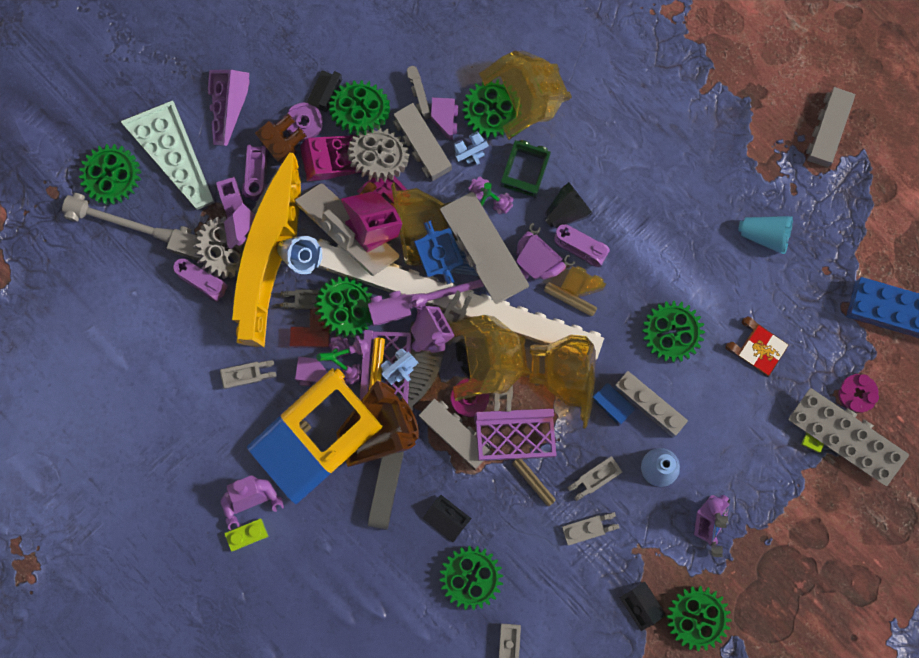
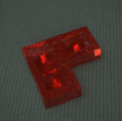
M310 309V327H291L290 347L329 348L330 327L323 328L325 322H318L321 315H316L315 313L319 309Z

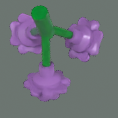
M480 176L477 177V180L472 179L468 189L474 192L476 197L481 200L482 206L486 198L491 196L495 200L493 209L499 215L502 213L506 214L513 207L512 202L514 199L508 193L496 196L491 192L492 185L488 180Z
M341 335L332 337L331 343H329L332 352L318 353L316 355L317 361L331 360L341 367L343 372L346 373V384L352 385L360 381L362 374L361 365L345 366L336 357L357 353L364 359L365 353L369 351L366 339H360L357 335L354 345L351 346L348 338H343Z

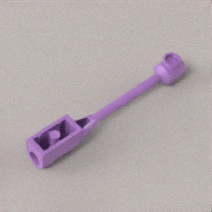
M480 279L427 294H419L427 303V301L456 294L457 290L464 292L483 287L484 284ZM400 291L389 293L390 298L382 299V296L371 298L368 308L373 326L411 317L410 309L415 308L411 302V297L418 294H401Z

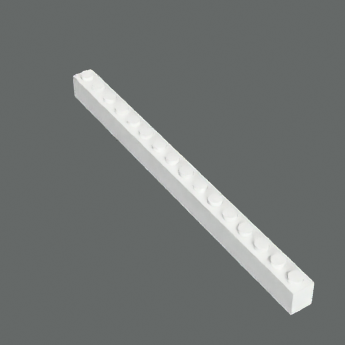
M320 239L317 241L322 248V260L318 266L319 269L343 277L347 276L349 279L355 278V281L390 293L400 291L401 294H427L456 286L453 283L447 285L446 281L445 283L438 282V279L433 276L428 278L420 276L419 272L409 269V271L402 270L400 265L394 263L376 275L371 276L340 245L334 247L326 240ZM473 290L461 292V296L455 304L462 308L465 299L470 296L472 299L466 309L467 312L464 318L596 362L604 340L598 332H585L580 326L573 324L568 326L564 324V321L556 318L553 320L547 319L546 315L535 312V314L529 313L528 309L517 306V308L512 307L506 301L495 304L491 300V296L486 294L479 296L473 294ZM455 294L427 301L426 305L440 307L441 310L446 311Z

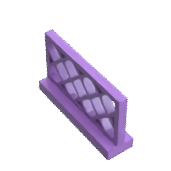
M364 330V339H366L369 345V351L365 353V358L362 359L360 401L369 391L374 338H378V336L386 337L390 341L384 347V351L392 344L399 351V347L394 342L400 337H407V344L402 349L406 350V352L409 351L411 354L412 333ZM384 352V356L393 364L396 356L394 355L390 359ZM404 378V383L399 388L395 384L392 385L396 388L394 394L396 395L399 392L408 404L409 382Z
M554 409L476 412L474 421L476 424L478 461L556 457L553 422ZM541 423H549V432L546 435L537 429ZM521 424H527L532 429L527 436L518 430ZM502 425H508L513 430L508 437H505L498 431ZM481 426H489L494 432L486 438L481 433ZM534 431L543 438L537 446L528 439ZM514 432L524 439L518 446L509 440ZM495 433L504 440L499 447H496L490 441ZM545 440L551 445V452L544 453L538 447ZM526 441L534 449L531 453L525 454L519 447ZM505 442L515 449L511 454H504L500 450ZM486 443L495 449L492 455L483 456L482 448Z

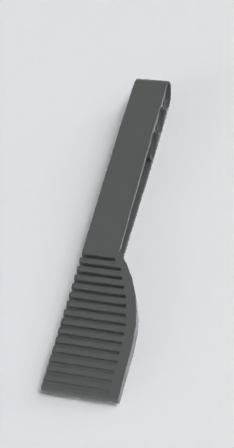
M411 321V326H410L409 333H412V332H411V327H412L413 324L415 323V322H413V321ZM412 334V343H413V342L415 341V338H414V336H413V334ZM411 346V355L418 361V364L413 367V371L410 373L411 380L409 381L408 405L412 411L413 406L427 394L435 382L441 368L444 351L432 353L421 350L416 352ZM404 379L398 382V388L404 383ZM399 392L396 394L399 399L403 398ZM404 451L383 457L381 460L368 527L388 529Z

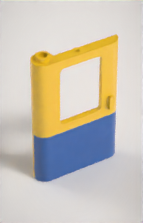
M333 368L329 370L247 445V449L295 504H298L383 427L346 385L345 375L338 368L336 370ZM339 390L360 414L361 418L326 451L321 452L300 428L299 423L331 393Z

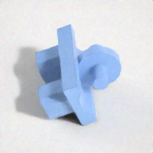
M476 131L469 135L473 143L472 145L466 147L462 139L453 143L458 162L467 158L468 164L473 161L477 165L481 164L479 158L485 156L481 150L489 145L485 138H482L479 132Z
M400 349L395 354L398 359L395 363L392 364L388 360L381 364L383 371L381 374L391 385L396 381L400 382L404 378L409 382L411 378L408 374L418 364V361L409 351L406 352L404 349Z

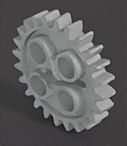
M373 128V133L366 130V135L359 132L357 137L353 136L352 142L349 143L348 161H352L351 167H356V173L362 172L361 177L368 175V180H371L372 177H375L376 182L379 181V178L386 182L387 177L393 180L394 175L399 177L400 172H404L405 167H407L409 154H407L408 148L405 147L406 142H400L401 136L395 138V132L388 134V129L382 132L381 128L378 131H375Z
M216 217L213 221H207V225L203 224L201 226L202 230L196 232L200 237L194 238V241L198 243L193 246L194 249H198L194 256H200L201 259L197 263L203 262L202 269L208 267L209 275L215 272V277H219L222 274L223 279L227 278L228 275L230 278H233L235 274L238 276L247 239L240 246L235 245L230 249L227 245L224 226L226 217L221 218V220ZM215 232L220 235V240L215 237ZM210 250L216 253V258L212 257ZM228 256L233 258L234 263L229 261Z

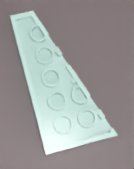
M174 101L121 121L197 210L215 203Z

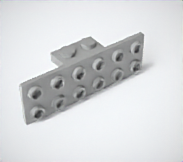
M323 183L295 200V204L371 276L376 275L399 259V254L387 243L366 252L354 238L355 233L345 225V221L350 218L341 200Z
M470 192L440 209L457 238L456 243L461 251L464 250L469 266L474 267L495 304L529 287L527 280L474 192Z
M810 388L790 415L789 421L885 486H888L909 457V454L872 429L874 425L865 419L861 422L855 418L857 416L855 412L849 408L846 411Z

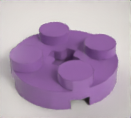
M298 103L289 109L288 113L296 121L287 128L290 135L298 127L307 135L302 141H305L307 138H315L321 133L323 119L318 108L308 103ZM301 118L309 120L306 126L299 125Z

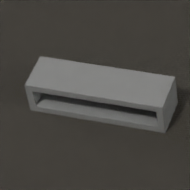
M836 87L831 92L826 93L823 101L826 103L825 108L821 109L818 120H820L819 126H815L812 137H815L814 141L809 143L806 154H809L807 161L827 168L833 163L856 94Z
M414 103L394 113L395 120L393 124L398 131L401 130L404 136L402 138L406 145H411L414 150L412 155L415 160L422 163L423 168L421 169L424 175L434 181L452 170L451 163Z
M629 371L625 373L614 387L617 392L672 437H675L688 422L685 417Z
M434 399L422 411L419 418L476 470L484 462L478 461L476 432L470 426L466 428L461 424L463 420L456 413L452 415L447 411L449 407L441 399L439 401ZM488 443L482 448L483 456L492 453L489 450L491 446Z

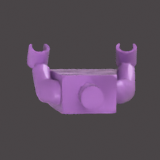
M421 294L412 296L411 302L418 312L415 323L411 327V332L415 338V341L411 344L413 350L416 352L421 350L430 351L432 353L444 351L446 348L445 343L455 335L440 307L426 306V301L421 298Z
M248 476L227 485V492L221 499L229 530H231L230 525L236 523L239 528V522L234 513L237 514L270 499L274 512H277L276 505H281L284 508L282 498L276 496L277 493L270 482L265 479H257L254 476Z

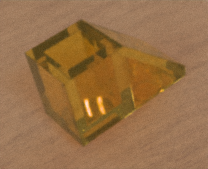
M572 266L561 288L580 298L603 291L606 283L603 282L604 279L597 275L591 276L587 274L584 268Z

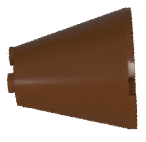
M376 381L361 400L383 427L345 460L348 467L407 451L416 445L415 441L419 437V430L411 408L404 398L399 399L394 394L396 392L395 389L384 382ZM355 409L336 432L338 439L360 420L361 416Z

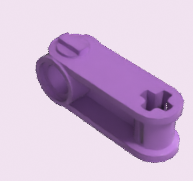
M247 145L245 183H243L242 195L253 201H258L268 185L266 184L268 149L265 145L263 147ZM254 186L260 187L256 193L250 192Z
M560 225L556 230L554 237L556 245L585 260L594 267H601L610 252L609 247L604 243L596 241L569 225Z
M178 259L174 263L173 269L178 277L210 299L218 302L224 296L228 285L211 274L209 275L206 271L186 259Z

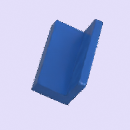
M609 383L592 397V400L618 426L635 410Z

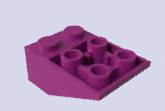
M357 135L307 138L300 145L307 181L327 180L355 174L356 167H351L352 161H348L349 155L347 153L349 143L352 142L353 136L357 137Z
M377 191L341 199L363 245L399 236L403 223L396 209Z

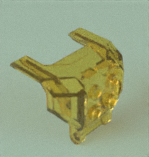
M513 51L504 55L479 73L484 86L500 76L517 112L516 118L503 126L508 140L535 123L550 121L554 118L562 102L572 98L559 74L558 64H550L545 59L526 51Z
M392 183L391 188L395 209L403 223L400 230V239L405 264L411 266L422 265L414 241L422 239L427 235L423 224L425 222L431 221L434 231L448 229L447 221L440 209L451 202L442 203L440 200L417 188L397 191L395 183Z
M475 316L449 324L455 335L453 338L461 335L465 337L471 376L469 382L453 386L455 401L485 393H505L520 377L531 375L526 360L525 337L518 336L495 316Z
M569 335L549 345H531L532 373L530 374L529 381L534 384L545 385L551 393L567 406L581 407L580 419L583 421V428L585 429L592 410L595 386L596 350L594 344L587 336ZM540 356H545V374L539 373Z

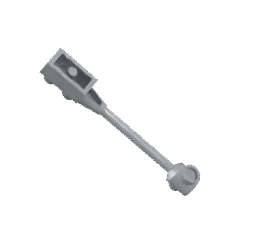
M74 193L73 196L68 195L64 200L62 212L64 213L63 217L68 220L78 222L79 218L82 219L84 216L90 215L153 235V237L168 243L167 249L171 253L197 261L201 259L200 256H194L198 249L193 248L194 245L198 244L194 241V238L200 236L191 234L192 230L187 227L181 226L180 230L146 226L89 208L88 201L84 200L85 196L79 193Z

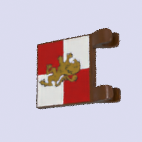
M747 316L741 323L751 329L752 332L740 348L734 342H729L725 349L769 377L789 344Z

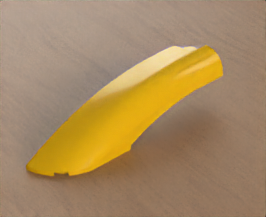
M294 153L287 155L269 185L255 215L244 247L237 277L232 320L238 323L236 328V343L254 347L265 346L271 292L282 262V258L277 253V246L282 240L297 237L300 208L295 204V200L301 196V180L297 170L299 167Z

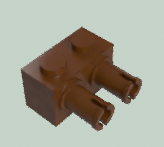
M289 113L276 124L268 121L255 132L277 162L281 164L289 153H294V155L298 153L295 150V146L307 137L300 127L287 138L283 135V132L296 122Z

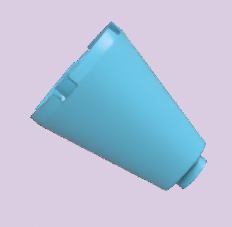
M745 217L744 221H740L738 232H741L742 237L778 253L785 254L791 235L793 217Z

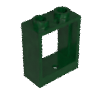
M515 140L500 187L536 198L551 152L546 147H535L525 140ZM517 151L544 159L535 185L509 177Z

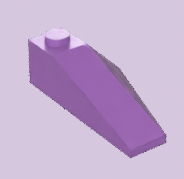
M209 70L208 94L212 95L210 111L214 114V120L211 123L214 145L227 146L248 92L250 81L249 73Z

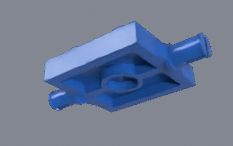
M431 221L425 222L423 224L427 235L422 239L414 241V245L427 278L436 274H443L447 285L453 283L454 280L450 271L464 264L452 231L450 228L443 231H434Z

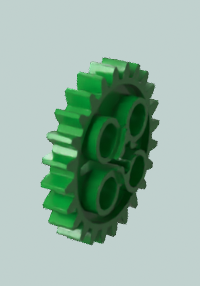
M490 78L489 84L482 80V86L476 83V90L469 89L471 95H465L467 101L463 102V106L466 108L462 109L463 114H467L464 116V121H469L467 126H474L473 133L479 130L481 136L484 133L486 134V139L490 135H493V138L496 139L497 134H500L502 138H504V132L510 135V128L516 130L515 123H520L521 119L519 117L523 115V112L520 111L523 109V104H518L522 98L516 97L518 91L512 92L513 85L507 88L506 81L501 85L499 84V79L496 80V83H493ZM493 93L497 97L495 99H489L487 95ZM503 105H508L511 107V109L509 111H504L501 109V107ZM477 107H482L484 109V112L477 113L475 109ZM496 107V111L494 109L492 111L489 110V108ZM494 118L497 119L499 123L496 125H492L489 123V120Z
M353 80V85L346 82L345 88L340 85L339 91H334V96H331V102H329V114L332 115V121H336V127L342 125V131L349 129V134L352 131H356V135L362 131L366 135V130L373 133L374 127L379 130L380 124L385 125V119H388L390 113V101L387 100V94H383V89L377 90V84L371 87L370 81L364 85L363 80L360 81V84Z
M108 144L105 145V149L98 146V152L92 149L93 155H86L88 161L81 162L85 168H79L80 172L84 173L79 176L83 180L80 185L86 187L84 192L89 194L91 199L96 197L98 203L102 199L105 205L108 204L109 200L112 205H115V200L122 203V197L129 199L128 193L135 194L132 190L133 187L139 188L135 182L141 181V178L137 176V174L142 173L137 168L140 164L134 162L137 158L134 155L130 156L131 152L129 150L125 151L123 146L119 149L116 144H113L112 149ZM116 158V163L109 165V161ZM101 169V173L98 176H93L95 170ZM122 173H127V177L125 179H119ZM107 184H112L110 190L104 191V187Z
M347 276L343 281L340 277L336 279V282L331 279L329 284L325 283L323 285V288L318 291L320 295L315 298L319 301L314 305V307L319 308L315 314L321 315L318 322L324 321L323 328L329 326V333L336 331V337L341 333L343 338H346L348 334L351 338L356 334L359 336L363 333L362 331L367 330L368 326L373 324L368 308V303H371L370 297L373 294L366 293L368 287L361 288L362 282L355 284V278L350 282ZM349 294H352L355 297V300L351 299L349 297ZM331 297H335L338 303L333 302ZM354 312H357L360 315V318H357L354 315ZM336 315L341 316L342 321H339Z
M666 301L664 308L658 304V311L652 308L651 313L653 316H646L649 322L643 323L647 329L642 330V333L647 334L643 341H649L645 347L653 348L650 354L657 352V359L664 356V362L671 358L672 363L675 362L676 358L681 363L683 356L687 360L690 359L689 353L695 355L696 351L694 348H701L698 342L704 341L700 335L705 333V331L700 330L704 323H698L701 316H694L696 310L690 312V305L683 308V302L676 306L675 301L672 302L671 306ZM677 316L683 317L685 324L679 325L675 318ZM657 321H664L666 329L658 328ZM685 327L690 328V330L677 332L675 336L673 333L657 337V334L668 333L672 328L674 331ZM681 335H687L690 342L683 343L680 339ZM663 339H668L671 342L670 348L662 345Z
M468 546V551L465 552L461 547L460 554L453 551L455 557H447L450 561L449 564L443 563L447 569L446 571H440V573L445 575V578H441L440 581L445 582L446 585L441 587V589L448 590L445 597L451 595V603L455 600L458 601L457 607L463 603L465 610H467L468 605H471L472 609L475 610L478 604L483 609V602L490 605L489 598L496 600L493 593L501 592L497 585H503V583L498 581V578L504 576L498 574L497 571L501 570L502 567L495 566L498 559L492 561V553L488 556L485 555L486 549L480 553L478 546L475 548V551H472L471 546ZM464 559L472 561L473 567L470 570L462 568L461 563ZM480 562V566L475 574L477 581H472L467 593L463 594V590L468 582L466 575H471L476 563ZM488 568L491 573L490 577L482 579L479 576L480 569ZM454 578H463V587L455 588L453 585ZM475 585L482 589L479 597H473L470 593L471 588Z
M691 586L690 593L683 589V596L676 594L678 601L671 600L674 607L667 608L672 612L671 615H666L667 618L672 619V622L667 624V626H673L670 634L676 633L677 635L674 640L682 639L681 646L688 643V649L690 650L694 645L696 651H700L701 646L705 651H708V645L715 648V641L722 643L719 638L720 636L727 637L723 632L724 629L730 630L726 622H731L732 620L726 618V615L730 614L731 611H725L724 609L728 606V603L721 604L724 597L716 598L717 591L709 594V587L704 592L702 586H698L697 591ZM690 600H694L697 603L696 610L692 612L687 607ZM711 606L716 610V614L712 618L708 617L706 613L707 609ZM682 612L693 615L701 613L700 617L714 621L716 624L711 625L699 621L697 624L696 619L684 616ZM685 619L691 622L689 630L682 628V622ZM705 625L710 628V634L706 637L701 634V628Z

